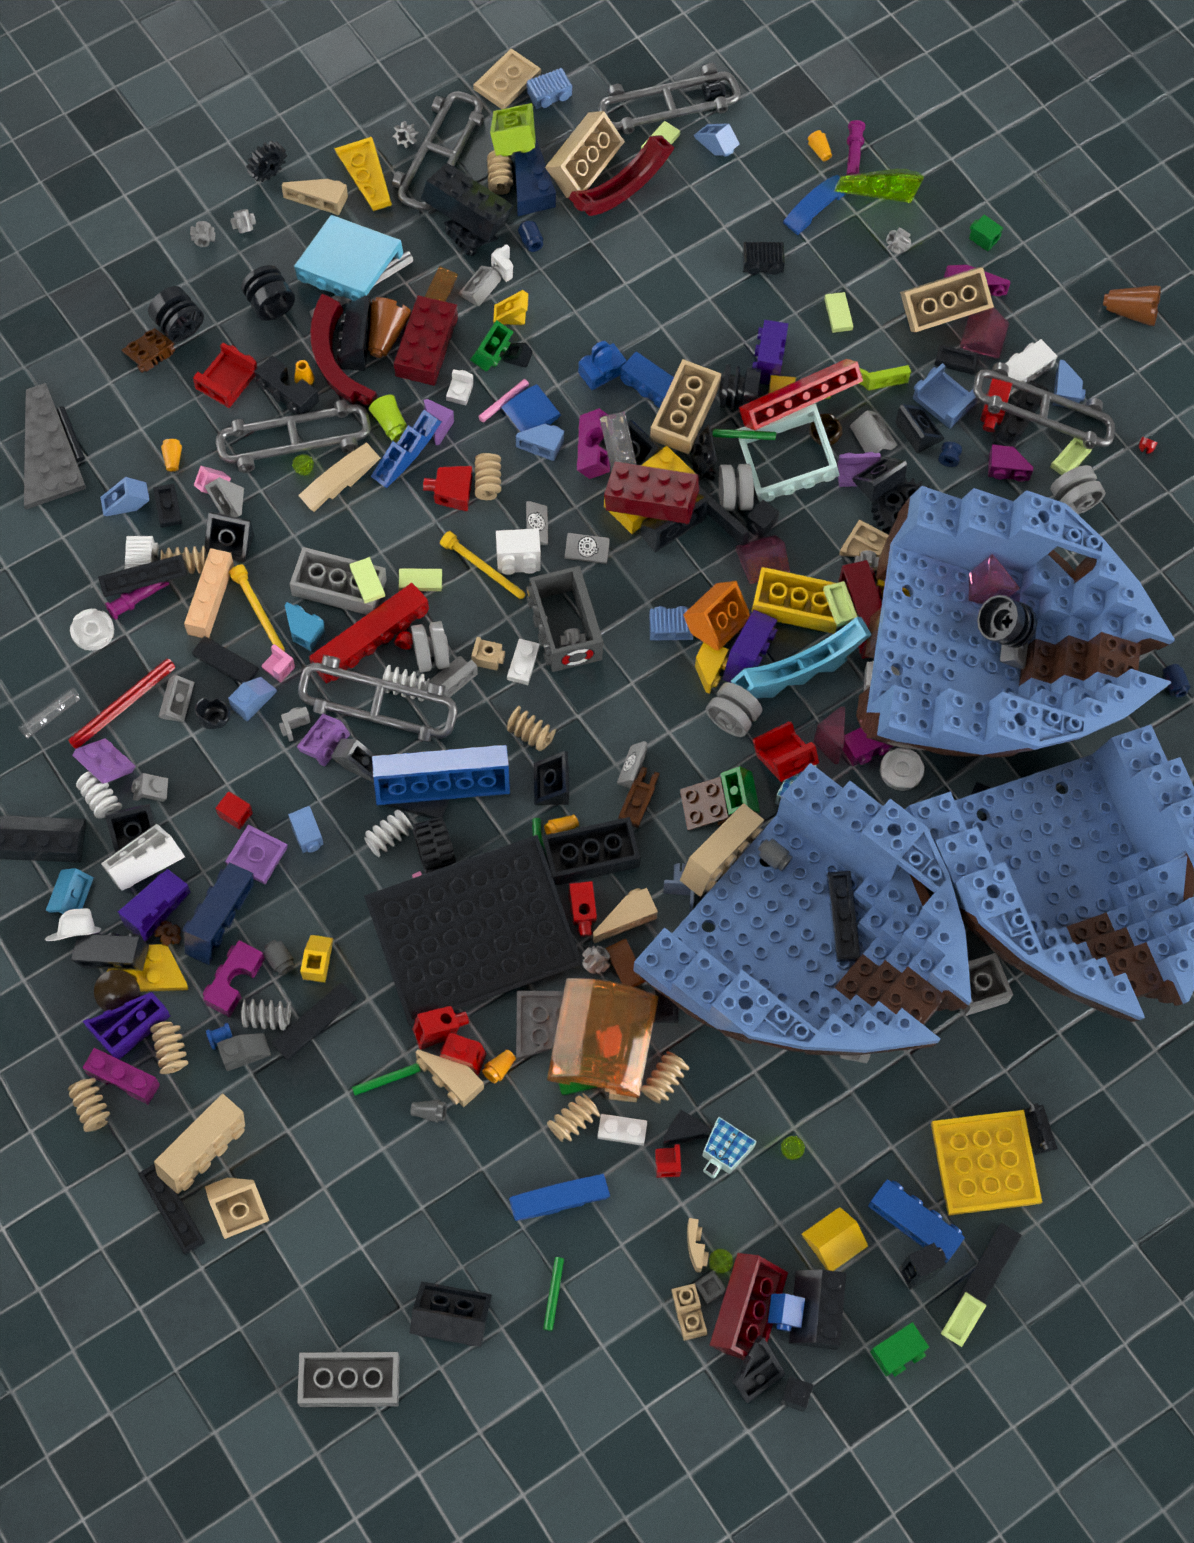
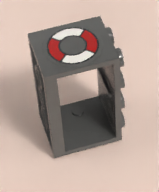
M580 566L531 577L530 586L526 587L528 593L527 602L529 609H533L534 615H532L535 628L538 627L539 630L538 639L540 646H544L545 653L543 654L546 665H550L552 672L602 660L603 639ZM572 591L587 642L555 649L548 626V618L545 616L540 598Z

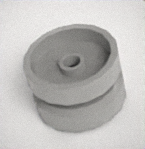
M739 464L736 468V478L732 465H720V505L727 511H733L737 498V505L741 511L752 510L754 483L751 465Z
M1088 465L1079 466L1064 473L1055 480L1050 488L1056 500L1066 503L1077 514L1084 513L1093 508L1106 494L1101 483L1096 481L1097 476L1092 467Z
M442 621L430 623V637H427L425 627L422 624L411 626L419 673L431 670V657H434L435 665L438 669L449 668V647Z
M726 682L717 691V697L711 699L705 711L719 728L731 735L743 737L750 730L751 722L756 721L762 713V706L749 691L734 683Z

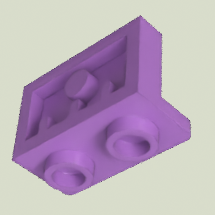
M866 452L864 454L845 453L839 455L837 462L840 475L838 476L839 487L857 486L852 478L879 461L881 454Z
M322 714L298 744L297 748L300 752L316 758L319 764L325 767L331 760V755L340 740L347 739L350 733L340 720Z

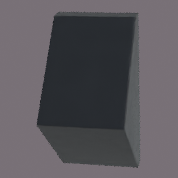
M680 1110L663 1136V1147L708 1138L710 1129L688 1113Z

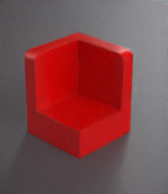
M227 792L215 808L220 818L239 830L253 813L249 803L231 792Z
M675 1144L674 1148L655 1150L656 1178L680 1177V1144Z

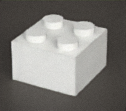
M539 528L496 531L497 567L499 573L511 575L515 572L530 574L540 571Z

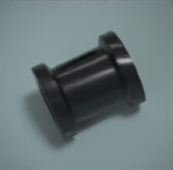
M719 79L718 82L703 83L705 100L715 96H726L723 79Z

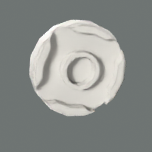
M92 608L77 614L70 626L71 637L75 644L84 650L91 651L102 649L108 645L113 638L115 630L113 621L106 612Z
M902 747L887 752L880 765V774L883 781L889 787L900 791L916 787L924 775L925 767L920 759L921 757L911 749Z

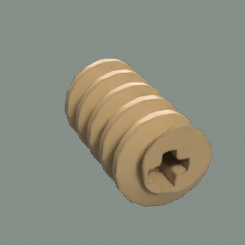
M494 150L487 156L488 189L495 194L503 195L509 193L510 187L513 185L512 154L509 156H496Z
M490 453L478 454L475 457V496L482 500H493L497 497V493L501 492V472L499 471L501 469V457Z
M202 546L201 552H198L197 548L193 547L192 553L189 552L187 547L184 548L183 553L180 552L179 547H176L175 554H172L170 548H167L166 554L161 549V560L183 554L189 573L194 574L195 568L198 573H202L207 559L205 546Z
M518 706L508 720L507 731L510 733L514 732V735L521 737L524 742L529 741L531 747L536 745L538 751L544 750L554 738L556 729L550 733L549 724L542 728L543 720L534 723L536 716L532 715L528 719L529 712L526 710L520 714L521 707Z
M160 1022L150 1028L151 1032L154 1033L152 1039L156 1042L154 1048L157 1050L158 1066L162 1068L160 1074L174 1073L189 1064L187 1060H181V1058L187 1055L186 1052H179V1049L185 1046L184 1043H177L183 1036L182 1034H175L181 1027L173 1025L172 1022Z
M669 1051L666 1052L667 1055L662 1056V1063H657V1070L651 1072L652 1078H647V1085L641 1087V1091L656 1103H661V1099L668 1101L669 1097L665 1093H674L670 1085H679V1082L675 1079L676 1076L684 1078V1074L680 1070H689V1067L680 1057Z
M95 1078L80 1080L68 1088L70 1091L69 1096L73 1099L74 1107H77L76 1112L80 1115V1122L84 1124L83 1129L85 1132L104 1127L108 1123L105 1119L110 1115L109 1111L102 1112L107 1106L106 1103H98L103 1099V1096H95V1093L100 1088L98 1086L91 1087L96 1082Z
M582 1093L583 1097L577 1096L575 1098L576 1104L573 1102L568 1104L569 1110L566 1108L561 1110L562 1116L556 1114L554 1116L555 1122L552 1120L547 1122L550 1130L561 1142H563L564 1138L571 1142V1132L578 1136V1126L586 1129L584 1121L587 1120L592 1123L591 1114L597 1117L600 1116L595 1104L584 1093Z

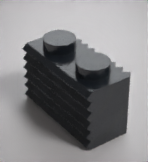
M744 242L742 251L743 272H748L752 275L759 272H768L772 275L784 272V242Z

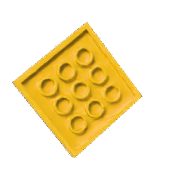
M1024 1110L931 1122L948 1215L1042 1203Z

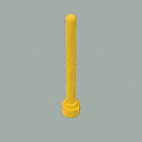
M448 531L444 534L440 541L441 546L445 549H454L519 599L525 597L523 590L461 545L454 533Z
M237 565L229 571L232 580L240 584L272 644H275L285 652L282 642L247 581L248 572L245 566Z

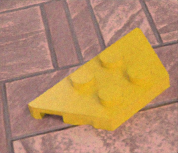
M162 944L149 945L143 971L123 970L136 976L140 992L188 990V985L169 947Z

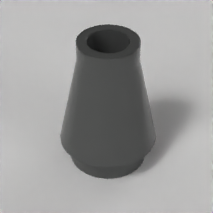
M441 1100L412 1102L411 1116H417L436 1123L444 1121L446 1118V1102H441Z

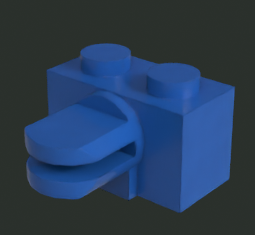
M601 341L592 348V355H587L579 361L578 373L592 391L620 376L621 367L627 361L614 343L609 345L606 341Z

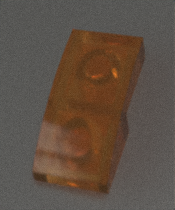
M439 266L425 297L446 302L458 274Z

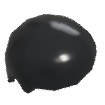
M204 697L196 703L195 714L202 727L214 730L222 728L228 723L230 709L227 703L219 700L217 697L213 700H207Z

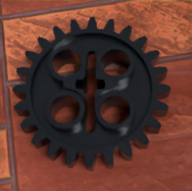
M905 477V481L872 502L871 513H874L873 520H878L877 527L883 526L882 532L891 531L896 521L895 519H897L898 513L903 507V503L905 504L909 497L922 486L923 481L915 484L914 478L907 482Z

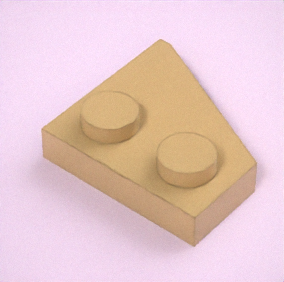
M859 520L841 548L839 555L855 557L860 556L862 551L868 550L875 552L876 557H880L889 535Z

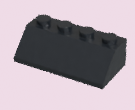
M0 815V859L81 862L86 819Z

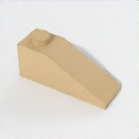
M319 179L283 182L282 184L283 198L336 215L340 214L348 198L347 185L340 181Z
M637 888L630 891L593 932V942L597 943L657 919L658 911L648 889L641 890Z

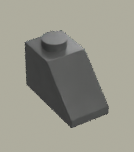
M341 739L331 758L346 770L374 782L372 756L376 755L357 739Z
M264 1033L237 1035L217 1043L227 1071L271 1056Z

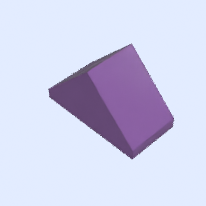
M425 399L424 410L442 421L433 435L435 445H439L454 423V413L444 406Z

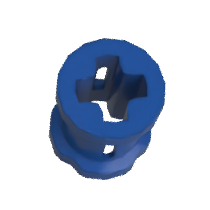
M228 1023L212 1031L206 1030L212 1050L216 1049L218 1042L233 1037Z

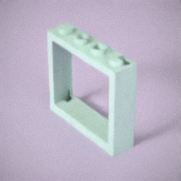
M816 403L757 430L747 427L736 429L771 431L778 434L814 421L829 466L761 488L747 446L748 443L760 439L738 438L746 464L751 465L754 488L759 503L762 500L769 502L774 500L775 497L790 495L796 490L811 488L817 483L829 482L840 476Z

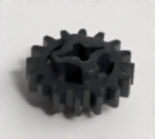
M271 140L269 144L264 142L263 147L258 146L257 150L251 153L253 157L248 159L250 164L246 166L247 172L256 181L260 180L263 182L265 178L270 180L271 175L276 176L278 170H282L280 166L286 163L284 160L287 157L286 150L277 141L274 143Z

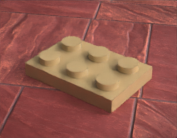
M510 49L474 84V90L499 108L505 109L527 88L528 79H534L541 74V68L513 49Z

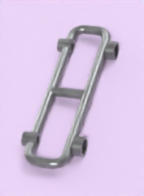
M709 63L701 68L702 76L626 93L621 84L611 85L607 90L609 96L603 98L598 105V112L604 111L608 116L606 106L609 104L663 93L669 111L633 119L625 117L620 122H612L617 130L623 129L624 134H630L634 132V127L711 109H716L718 113H724L728 110L729 105L735 104L739 100L741 94L737 80L731 73L718 72L715 64ZM719 79L727 80L733 92L731 97L725 98L720 96L714 101L676 109L670 92L700 85L704 82L718 81Z
M460 91L450 93L446 99L440 96L435 97L432 111L438 114L407 174L397 171L393 178L392 186L399 188L398 198L403 204L417 210L432 208L426 202H419L407 197L406 191L428 150L448 157L447 163L455 166L475 125L479 127L482 125L484 115L481 114L483 106L478 98ZM460 99L473 104L475 109L471 112L469 121L454 150L432 143L452 102Z
M996 363L993 365L992 370H980L975 376L973 385L974 395L980 402L988 405L990 413L996 414L1003 410L1083 440V447L1086 449H1093L1095 445L1106 447L1113 442L1115 423L1108 414L1102 412L1103 402L1100 399L1091 398L1086 402L1085 406L1008 377L1009 366L1005 363ZM983 378H994L1013 383V388L1042 398L1039 415L1003 402L999 396L990 397L982 392ZM1050 401L1103 421L1107 426L1106 437L1102 439L1097 437L1096 433L1092 431L1083 432L1048 419Z
M339 400L334 403L335 408L244 424L243 420L236 419L232 421V427L225 428L218 433L216 447L222 461L229 464L237 463L240 472L248 473L255 469L254 460L337 444H341L344 453H351L358 448L357 441L368 436L371 424L365 408L360 405H347L346 401ZM349 413H358L360 415L362 430L359 432L299 443L296 423L333 416L343 418L348 416ZM288 426L291 445L238 455H228L226 453L224 439L227 436L241 437L247 432Z
M323 655L322 663L308 664L302 671L298 694L304 703L314 706L313 712L326 714V710L341 713L419 734L418 739L429 742L432 737L442 739L449 736L454 729L457 718V706L451 698L444 695L446 689L444 685L429 682L426 691L339 668L340 658ZM317 671L375 686L376 690L371 711L368 712L309 696L307 686L310 674ZM387 689L446 705L449 713L445 728L437 730L429 726L379 715L384 690Z

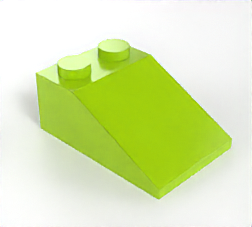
M532 103L493 111L490 134L496 156H509L513 152L518 151L525 153L535 148L536 137Z

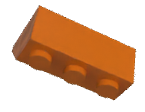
M737 581L716 583L683 616L692 635L714 650H720L745 626L750 617V612Z

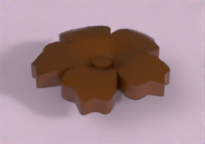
M162 921L160 926L154 931L156 937H161L160 941L163 946H169L170 943L179 944L182 939L180 936L181 928L177 924L172 926V923L168 921Z

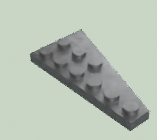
M46 383L26 389L24 507L29 509L86 489Z
M517 991L516 1060L595 1036L597 1031L616 1025L620 1028L655 1017V992Z

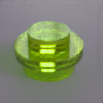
M299 455L293 460V469L300 475H307L314 468L313 459L308 455Z
M796 1136L787 1137L781 1145L782 1154L790 1160L799 1159L805 1150L803 1141Z
M717 1249L711 1253L709 1265L713 1271L726 1273L732 1267L733 1258L727 1250Z

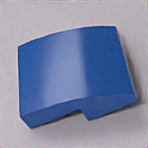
M537 384L521 392L502 406V409L520 432L542 424L550 425L561 416L560 412Z

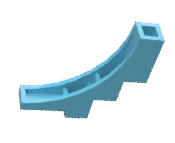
M856 617L842 629L820 643L784 660L764 666L745 668L731 682L749 691L755 698H773L787 685H804L818 672H834L848 660L847 656L871 636V633L862 617Z

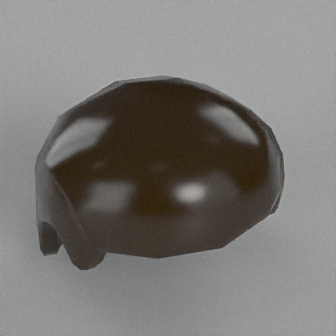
M830 413L820 414L829 444L832 446L842 436L841 423ZM813 421L810 423L809 433L813 440L822 446Z

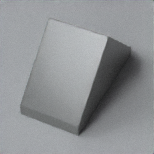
M220 477L204 486L222 515L236 518L242 515L243 487Z

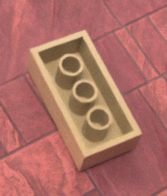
M604 111L589 112L545 168L566 198H568L572 191L588 190L625 141Z
M977 267L900 292L911 332H918L994 307L983 267Z
M682 359L651 426L650 438L657 443L689 454L719 390L721 373Z
M743 803L689 857L680 881L700 897L706 891L709 892L717 883V880L728 871L763 831L761 826L764 819Z
M222 1093L154 1161L157 1176L177 1194L182 1190L186 1191L193 1184V1179L210 1167V1161L216 1155L218 1157L227 1150V1144L233 1138L236 1140L245 1131L243 1111Z

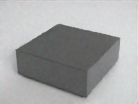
M715 1271L695 1282L696 1289L706 1305L726 1293V1288Z

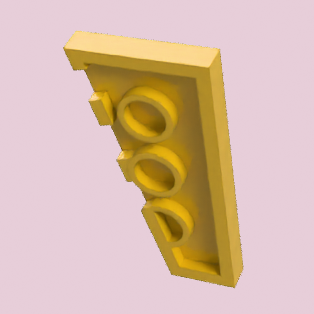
M369 137L334 148L371 209L375 211L391 206V199L373 138Z

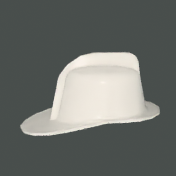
M71 909L60 917L58 932L46 937L45 940L56 941L76 935L94 934L100 932L101 928L94 926L90 909Z

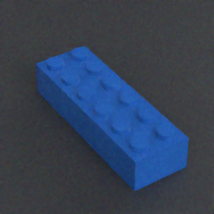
M506 745L372 756L377 805L510 794ZM388 783V788H383L384 784Z

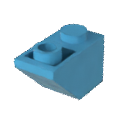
M286 602L285 609L293 642L312 651L325 632L323 620L315 614L310 615L297 604L292 605Z

